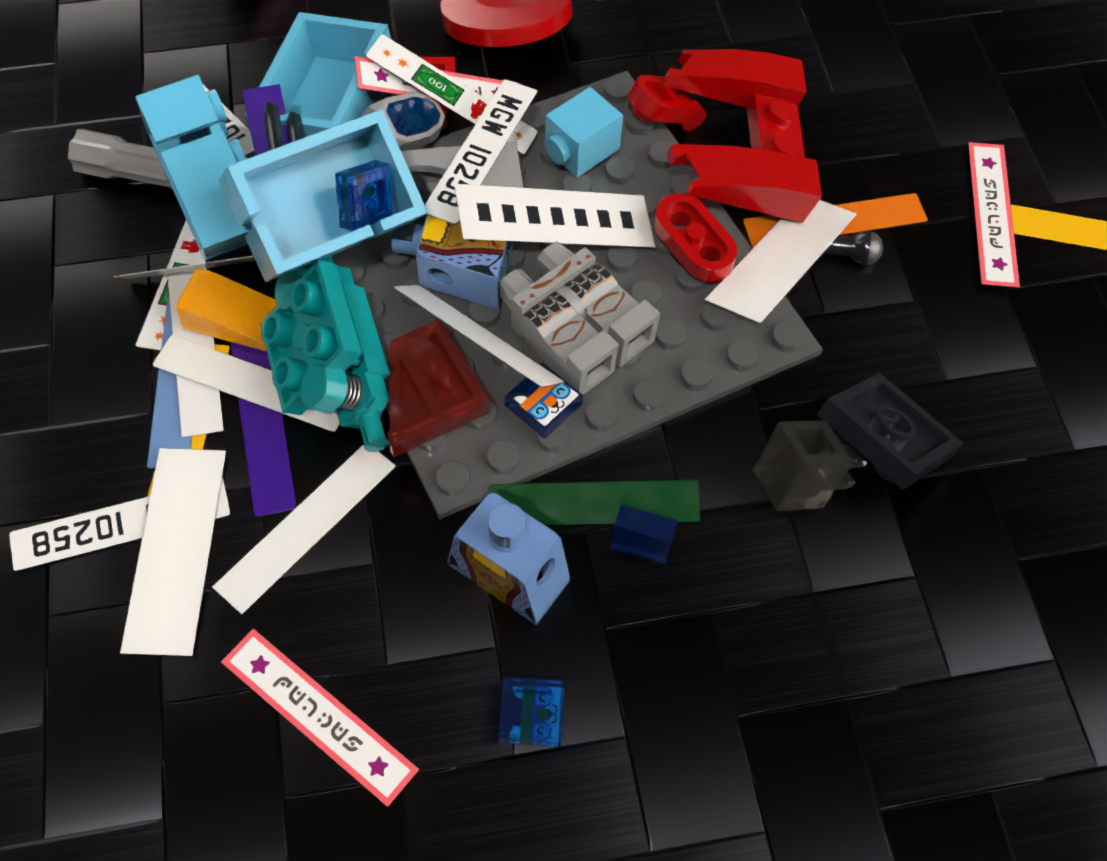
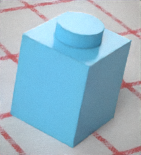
M589 87L545 116V150L553 162L563 165L577 178L620 149L623 114L594 89Z

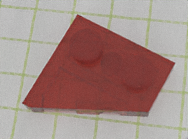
M440 319L390 341L391 380L389 381L390 431H388V443L393 457L490 413L489 399Z

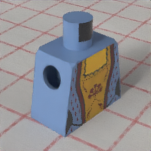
M428 214L426 215L424 225L409 223L393 230L392 251L416 256L419 283L424 287L499 309L501 300L500 281L507 275L514 241L463 239L460 219L457 224H453Z
M490 492L453 538L448 565L535 625H537L570 581L561 538L554 531L523 512L520 507L511 504L496 493ZM540 573L543 576L537 581L538 574Z

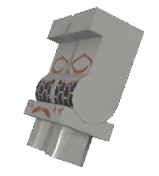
M555 241L542 250L541 254L537 257V269L544 276L534 282L522 269H515L501 279L500 297L511 310V328L520 337L525 338L531 348L567 386L579 394L577 396L579 399L615 371V365L620 368L655 341L661 313L648 301L644 300L639 304L618 285L613 275L605 267L595 263L596 257L586 247L573 254L562 244Z

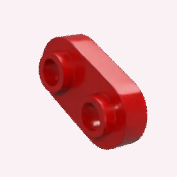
M675 193L664 197L658 203L655 214L654 228L658 237L693 277L706 282H715L729 276L734 268L738 252L737 244L733 237L698 198L685 193ZM675 224H680V225H683V226H685V227L679 228V227H676V226H674V225H675Z

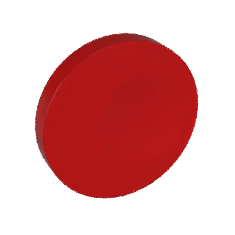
M441 0L440 4L445 31L458 41L482 47H510L539 41L564 28L570 21L573 13L572 0Z

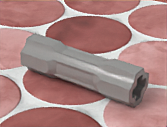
M77 129L74 138L69 142L68 159L72 163L74 172L108 179L122 177L166 186L172 189L153 147L129 143L119 136L86 129Z

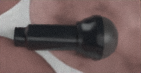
M871 231L852 234L851 237L838 235L822 254L848 256V259H852L862 266L872 265L882 255V239Z

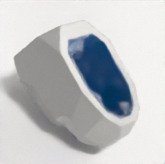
M414 91L388 97L373 103L360 116L362 117L383 109L401 151L422 149L425 145L433 142L439 137L445 119L438 101L427 94Z

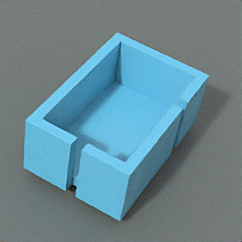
M299 12L259 86L280 84L286 114L280 115L281 124L287 126L288 115L291 111L298 113L302 120L305 138L359 118L369 105L380 101L379 97L385 98V92L358 89L354 56L367 58L366 54L381 34L391 39L388 24ZM245 112L244 116L248 123L247 113Z
M195 75L135 96L146 131L205 263L234 259L250 253L251 250L245 236L253 228L250 223L239 226L219 183V178L227 166L246 160V157L237 139L228 141L226 138L229 135L224 122L227 120V116L216 90L213 89L206 92L199 75Z
M383 109L227 166L219 178V183L239 226L250 223L253 228L245 236V239L265 282L315 263L317 259L322 260L349 249L366 239H373L407 225L428 213ZM374 163L377 211L341 223L343 212L351 205L350 187L341 185L337 175Z

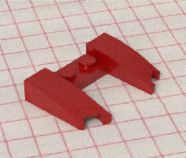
M738 49L684 50L678 60L679 63L684 65L681 70L670 68L663 79V85L747 108L751 148L726 145L672 144L667 152V160L670 165L683 164L691 166L698 176L686 188L688 195L803 223L821 199L822 192L817 160L805 158L798 111V105L807 92L802 60L767 52Z

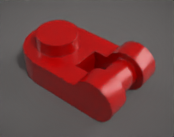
M640 75L628 92L632 112L644 122L678 123L684 131H692L699 127L706 118V111L698 101L690 100L688 97L689 92L664 86V76Z

